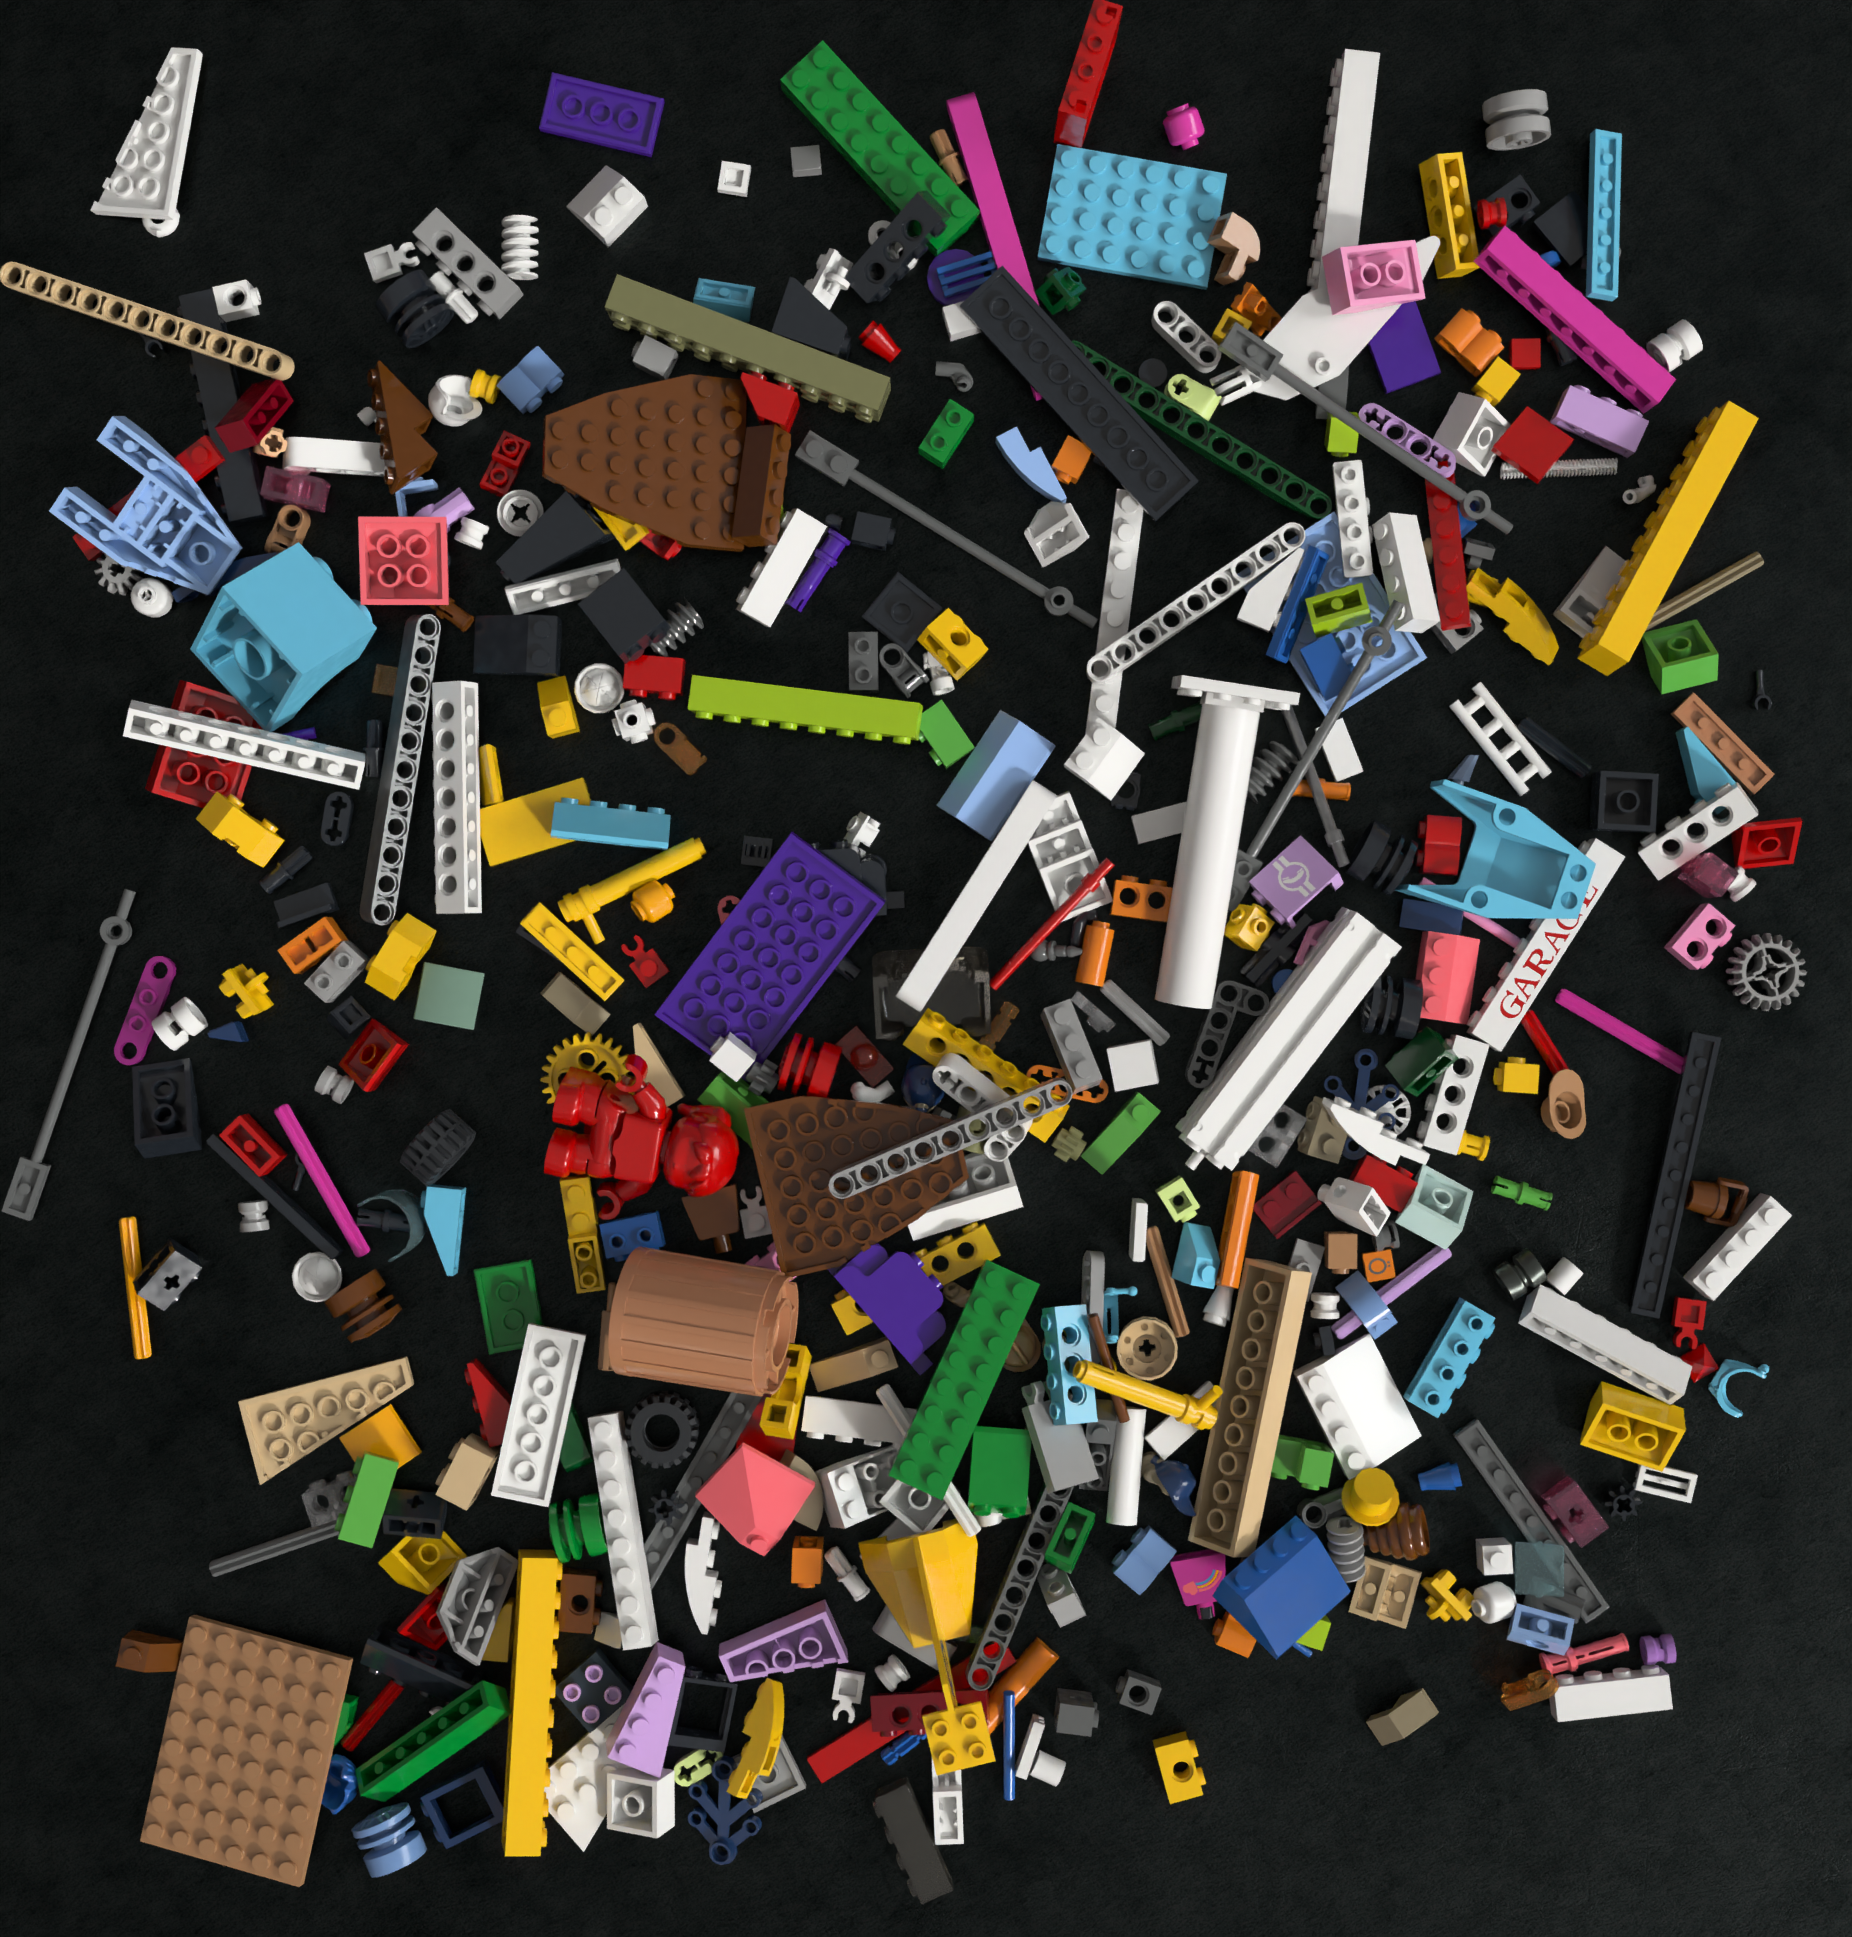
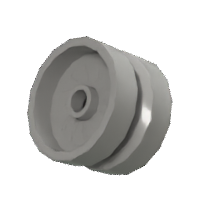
M1538 89L1511 91L1494 96L1482 105L1483 119L1487 124H1490L1485 131L1486 144L1489 149L1513 150L1541 143L1551 136L1550 120L1548 117L1543 116L1548 110L1547 94L1545 91Z

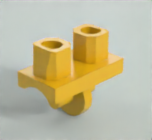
M242 963L222 974L225 979L221 982L219 988L228 997L236 993L238 994L242 1002L236 1006V1011L242 1018L245 1019L251 1015L261 1013L274 1005L266 995L269 990L263 983L269 977L265 972L257 976L252 968L247 970Z
M1447 1569L1440 1570L1433 1577H1425L1420 1583L1430 1593L1425 1599V1602L1430 1606L1427 1616L1431 1620L1440 1616L1444 1622L1448 1621L1451 1616L1457 1621L1461 1618L1464 1621H1468L1472 1616L1468 1610L1471 1608L1474 1596L1464 1588H1461L1454 1596L1449 1589L1456 1582V1578Z

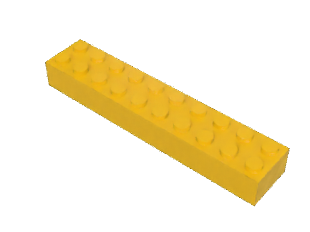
M1728 401L1720 408L1715 407L1708 418L1704 416L1695 429V432L1698 433L1695 441L1691 440L1684 449L1682 455L1685 456L1682 465L1678 464L1670 476L1672 483L1669 489L1666 487L1657 500L1660 506L1656 512L1653 511L1644 524L1647 530L1633 544L1631 551L1634 554L1631 560L1627 559L1620 568L1618 575L1621 578L1618 584H1613L1607 592L1605 599L1608 602L1605 608H1600L1593 618L1592 623L1595 626L1592 632H1588L1579 645L1582 651L1577 659L1606 676L1629 662L1759 418Z
M519 1549L510 1687V1708L512 1714L509 1715L501 1840L505 1856H541V1847H546L547 1828H545L543 1817H548L549 1799H546L544 1787H550V1769H548L546 1757H551L552 1739H550L548 1728H553L554 1710H552L549 1700L550 1698H555L556 1682L553 1680V1674H551V1668L556 1669L557 1651H555L553 1639H558L559 1621H557V1617L554 1614L555 1609H560L561 1592H558L556 1580L562 1579V1562L559 1561L553 1550Z

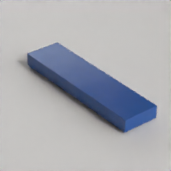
M1308 546L1266 652V655L1285 664L1289 660L1308 612L1305 599L1314 596L1329 559V555L1319 548Z

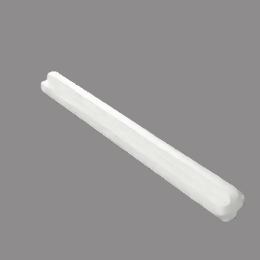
M885 1384L877 1389L876 1394L905 1437L912 1419L890 1385ZM951 1482L943 1499L967 1536L972 1537L981 1530V1527Z

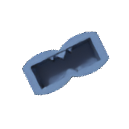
M537 346L515 368L506 374L496 386L522 414L527 411L532 413L541 405V397L548 391L553 393L562 385L563 380L561 378L565 374Z
M1149 1525L1145 1529L1139 1528L1130 1540L1133 1543L1126 1552L1121 1550L1112 1561L1114 1565L1112 1568L1113 1573L1138 1595H1141L1148 1588L1158 1573L1177 1552L1174 1546Z

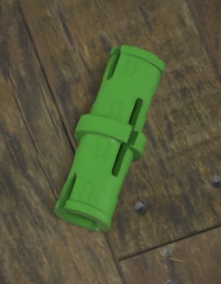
M1496 1176L1493 1181L1494 1184L1504 1186V1188L1492 1186L1491 1193L1514 1199L1517 1204L1527 1203L1546 1211L1551 1203L1542 1201L1540 1198L1552 1200V1193L1529 1187V1184L1526 1182L1519 1184L1500 1176Z

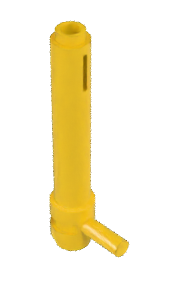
M692 837L592 886L587 884L579 888V892L575 894L570 892L564 895L563 899L558 901L559 908L567 922L572 920L576 922L583 919L594 943L598 944L604 941L605 938L593 913L599 911L601 906L637 890L652 880H658L702 859V855L707 852L700 838L694 840Z
M1088 1360L1077 1361L1072 1372L1073 1377L1080 1383L1173 1416L1180 1423L1186 1425L1191 1423L1192 1427L1200 1430L1211 1429L1217 1420L1218 1411L1217 1408L1212 1406V1403L1223 1393L1218 1385H1214L1205 1395L1198 1399L1188 1394H1177Z

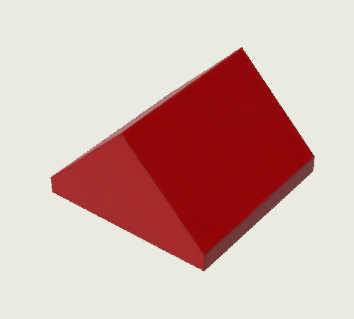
M1801 817L1745 823L1733 831L1731 834L1735 867L1742 866L1743 869L1793 864L1802 825Z
M372 1018L339 1065L362 1090L366 1092L375 1091L409 1044Z
M446 1579L427 1595L397 1628L400 1634L435 1651L448 1639L436 1614L448 1584Z

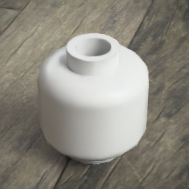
M145 578L138 581L132 588L131 602L140 613L153 618L161 617L172 608V591L165 583L157 579Z
M1496 1581L1475 1589L1473 1593L1474 1600L1471 1602L1474 1614L1483 1622L1492 1624L1512 1616L1516 1606V1597L1510 1587Z

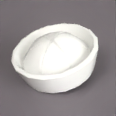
M594 663L585 667L578 674L575 681L574 693L577 701L584 709L593 713H605L613 710L621 702L624 695L621 674L614 667L603 663Z
M308 1253L301 1257L294 1266L292 1273L293 1286L297 1293L306 1300L313 1302L326 1301L335 1295L341 1286V1268L335 1259H329L324 1253Z

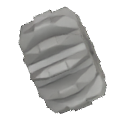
M104 553L106 556L105 560L102 558L96 559L97 563L102 565V568L95 570L96 575L102 576L99 584L103 587L107 586V591L112 594L118 590L119 594L126 595L128 588L132 591L135 582L144 579L139 576V573H143V571L120 565L106 553ZM118 567L125 568L123 574L116 572Z

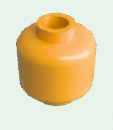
M652 880L633 892V901L630 904L641 921L647 920L654 923L673 910L672 899L675 898V895L667 883L661 885L658 881Z

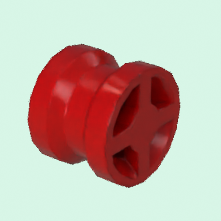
M1498 197L1491 202H1488L1486 199L1478 201L1477 218L1481 230L1488 229L1492 225H1496L1499 228L1506 226L1507 208L1503 197Z

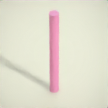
M1423 877L1418 885L1436 884ZM1464 911L1466 918L1513 948L1518 945L1521 938L1489 918Z

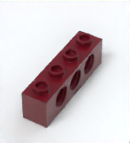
M973 1688L954 1689L957 1703L966 1705L981 1701L988 1726L990 1724L988 1689L983 1691ZM943 1690L876 1693L871 1695L872 1732H880V1737L897 1736V1731L909 1730V1735L926 1734L922 1718L924 1706L933 1705L937 1711L948 1709ZM902 1706L908 1710V1721L901 1722L896 1719V1707Z

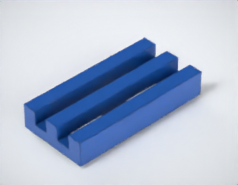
M991 251L936 268L945 298L979 288L990 276L949 289L947 284L991 271V275H993L997 271ZM986 261L988 262L987 265L980 266L946 278L944 277L945 274H949Z

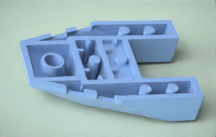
M112 416L97 441L143 474L144 478L118 516L78 487H65L49 512L120 565L129 566L146 574L158 576L175 584L210 595L242 549L241 545L188 471L147 432L127 417Z

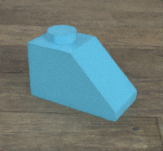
M1184 1222L1171 1278L1189 1285L1214 1289L1220 1258L1211 1227Z

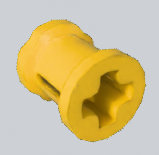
M1464 1130L1457 1154L1460 1155L1462 1152L1476 1156L1478 1160L1484 1161L1488 1153L1490 1137L1484 1135L1481 1138L1467 1134L1466 1130Z

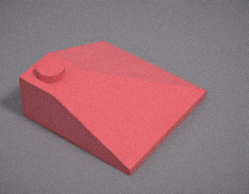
M358 517L361 605H449L447 517Z
M742 1443L696 1491L695 1497L740 1544L765 1556L781 1539L814 1489L815 1482L751 1446Z

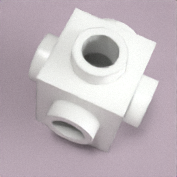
M636 700L627 701L620 704L621 709L614 711L616 718L612 719L615 733L617 736L622 735L625 741L631 740V744L647 740V735L654 733L652 725L656 724L653 712L651 708L646 709L642 702L637 704ZM635 715L637 723L633 726L628 725V717Z

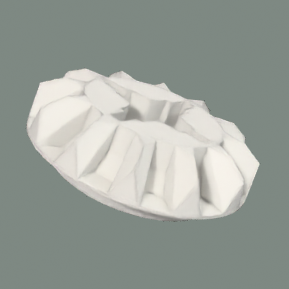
M513 490L507 493L501 499L497 509L500 525L505 531L515 536H522L544 514L540 500L527 490ZM513 503L521 508L529 503L526 515L530 522L519 518L512 523L511 520L514 518L515 511L511 504Z

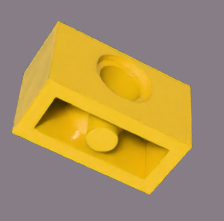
M949 608L929 624L917 639L956 680H959L988 650L982 639L975 635L963 623L962 619Z
M1186 1731L1152 1740L1169 1803L1172 1804L1202 1796L1201 1785L1206 1784L1202 1767L1196 1768L1193 1758L1198 1757V1752L1194 1739L1188 1740ZM1182 1761L1188 1764L1187 1768L1182 1772L1173 1770L1174 1765Z

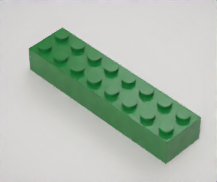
M823 40L780 79L781 88L785 95L896 215L903 210L917 192L928 191L951 215L945 222L947 225L945 231L937 238L932 237L926 244L929 247L928 250L935 257L946 251L979 221L980 210ZM916 220L913 224V229L917 235H920L922 226Z
M989 1260L984 1261L888 1472L890 1477L943 1500L1040 1284Z

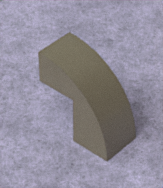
M786 1449L780 1463L815 1482L814 1489L793 1520L817 1531L823 1513L821 1484L813 1469L795 1453Z

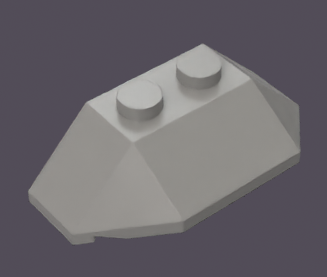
M499 1547L456 1561L436 1611L454 1652L476 1666L481 1663L518 1566V1560Z

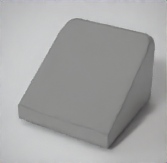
M819 145L791 147L793 177L822 175Z

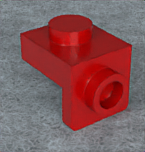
M648 529L649 533L640 540L642 544L666 560L676 556L682 547L676 543V540L662 534L660 536L653 534L650 529Z

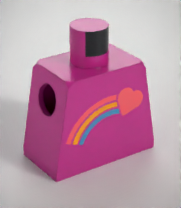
M1212 1549L1174 1555L1169 1562L1185 1606L1196 1605L1199 1619L1215 1617L1213 1602L1217 1600L1213 1597V1594L1225 1577V1554Z

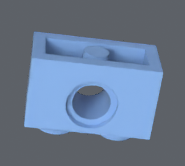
M1517 1603L1511 1616L1506 1640L1564 1656L1570 1646L1575 1619Z

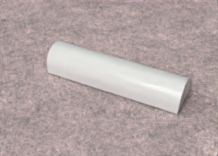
M613 559L505 587V591L513 615H520L584 599L618 573L621 567L618 559Z
M1126 1406L1130 1420L1125 1423H1119L1117 1417L1106 1522L1115 1525L1132 1526L1137 1525L1146 1409Z

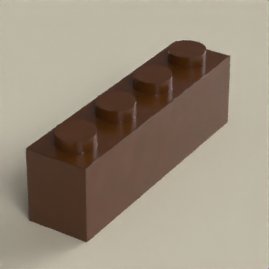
M775 424L746 428L732 538L747 547L777 545L781 507L784 501L783 492L787 476V462L791 447V434Z

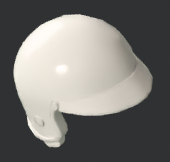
M446 375L439 378L431 389L428 396L429 409L432 415L442 424L452 427L461 426L481 414L482 405L477 399L470 397L469 392L472 380L469 377Z

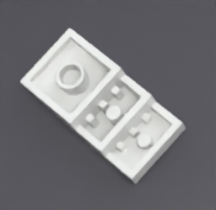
M1067 791L1057 795L1027 843L1055 911L1082 884L1081 880L1088 872L1091 874L1099 866L1070 792ZM1104 877L1100 881L1101 885L1094 892L1090 891L1062 922L1078 916L1082 912L1090 911L1112 902L1113 899Z

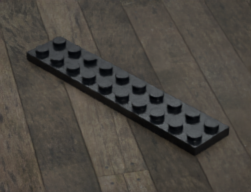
M1003 266L960 305V309L1155 522L1198 483L1196 477Z

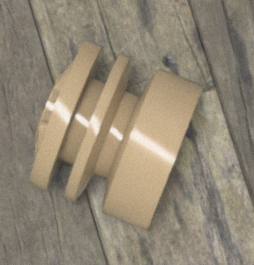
M1142 1316L1131 1320L1123 1327L1117 1343V1356L1120 1365L1129 1375L1140 1380H1154L1163 1377L1172 1369L1177 1359L1178 1345L1173 1330L1166 1322L1156 1317ZM1146 1339L1149 1340L1150 1344H1155L1156 1348L1151 1349V1354H1145L1144 1350L1139 1349V1346H1142Z

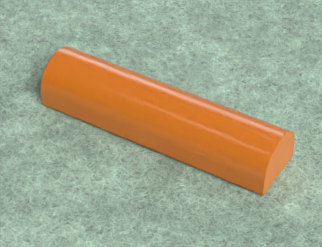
M1236 1171L1233 1173L1218 1250L1220 1265L1215 1285L1234 1289L1239 1288L1258 1186V1174L1247 1171Z
M1038 1637L1016 1660L1017 1662L1011 1665L988 1691L990 1724L987 1727L989 1735L1003 1721V1692L1006 1690L1015 1692L1016 1706L1058 1660L1059 1656Z

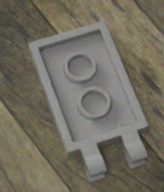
M1038 1381L1022 1387V1394L1028 1405L1022 1408V1412L1048 1493L1099 1479L1082 1424L1053 1425V1419L1049 1412L1051 1395L1047 1381L1044 1382V1385L1042 1381ZM1046 1391L1050 1400L1044 1402L1043 1397ZM1072 1395L1068 1396L1070 1401L1072 1400Z

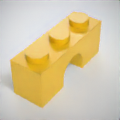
M789 1344L785 1357L790 1359L787 1373L779 1390L772 1394L771 1398L766 1397L760 1427L765 1435L794 1439L812 1356L807 1346Z

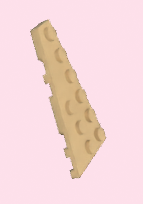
M408 1357L240 1400L238 1403L260 1485L413 1386L414 1380Z

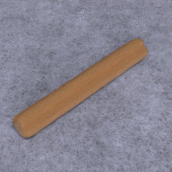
M1151 1226L1146 1230V1244L1175 1337H1183L1188 1335L1190 1331L1174 1279L1171 1278L1172 1272L1157 1226Z

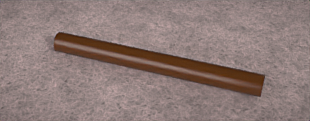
M1098 1313L1089 1314L1087 1320L1101 1365L1115 1370ZM1110 1394L1119 1423L1128 1422L1130 1417L1124 1399Z

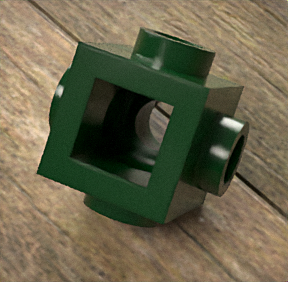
M1068 266L1061 271L1055 268L1043 278L1045 283L1035 291V294L1050 313L1054 315L1063 309L1070 311L1081 302L1079 296L1086 290V287L1082 284L1080 276Z

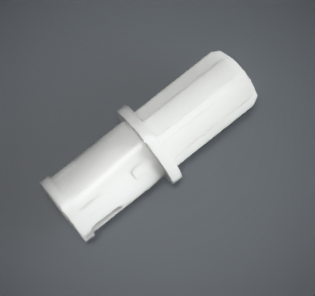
M443 271L435 273L430 280L436 286V291L446 299L445 303H448L466 324L473 322L478 316V312L462 295L463 290L461 288L457 289L444 275Z
M837 1546L832 1547L825 1553V1559L838 1575V1582H843L855 1601L864 1598L870 1592V1589L856 1572L857 1567L849 1563Z

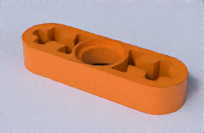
M1034 1065L1026 1073V1076L1031 1078V1074H1036L1038 1069H1041L1046 1077L1052 1078L1051 1072L1058 1073L1055 1078L1065 1076L1062 1069L1044 1065ZM1102 1079L1099 1087L1103 1088L1102 1094L1098 1093L1096 1098H1092L1091 1092L1086 1090L1082 1091V1096L1073 1094L1072 1098L1092 1103L1101 1102L1108 1094V1085ZM1055 1085L1054 1090L1051 1089L1052 1094L1064 1097L1066 1095V1092L1062 1091L1059 1085Z

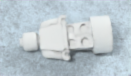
M928 651L924 653L923 670L930 669L932 678L930 686L933 695H942L955 689L953 680L948 675L947 670Z

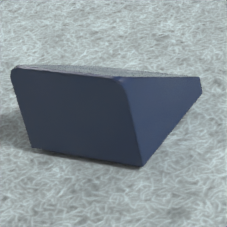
M239 1021L230 1022L208 1033L210 1038L237 1042L249 1041L243 1024Z

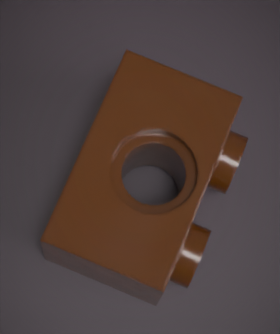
M565 1567L563 1570L560 1585L561 1603L558 1610L560 1632L592 1634L595 1625H600L601 1608H597V1596L602 1597L604 1580L599 1579V1570ZM574 1596H585L588 1600V1605L584 1607L578 1606L574 1601Z

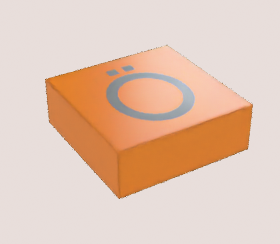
M1390 1248L1383 1249L1380 1252L1361 1253L1365 1279L1368 1282L1396 1278Z

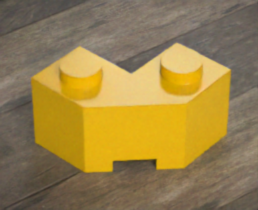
M216 792L197 816L196 820L220 840L224 839L235 847L242 856L264 868L285 841L276 833L278 828L265 818L260 822L242 809L244 803L234 795L230 794L226 797Z
M408 913L400 922L395 920L387 932L389 937L378 955H374L366 966V970L369 972L365 983L395 1000L409 983L416 964L430 949L436 930Z

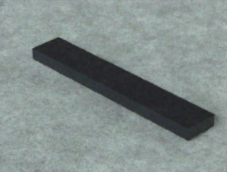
M221 1132L210 1136L207 1144L329 1259L333 1260L339 1257L346 1250L267 1175L259 1177L219 1136Z

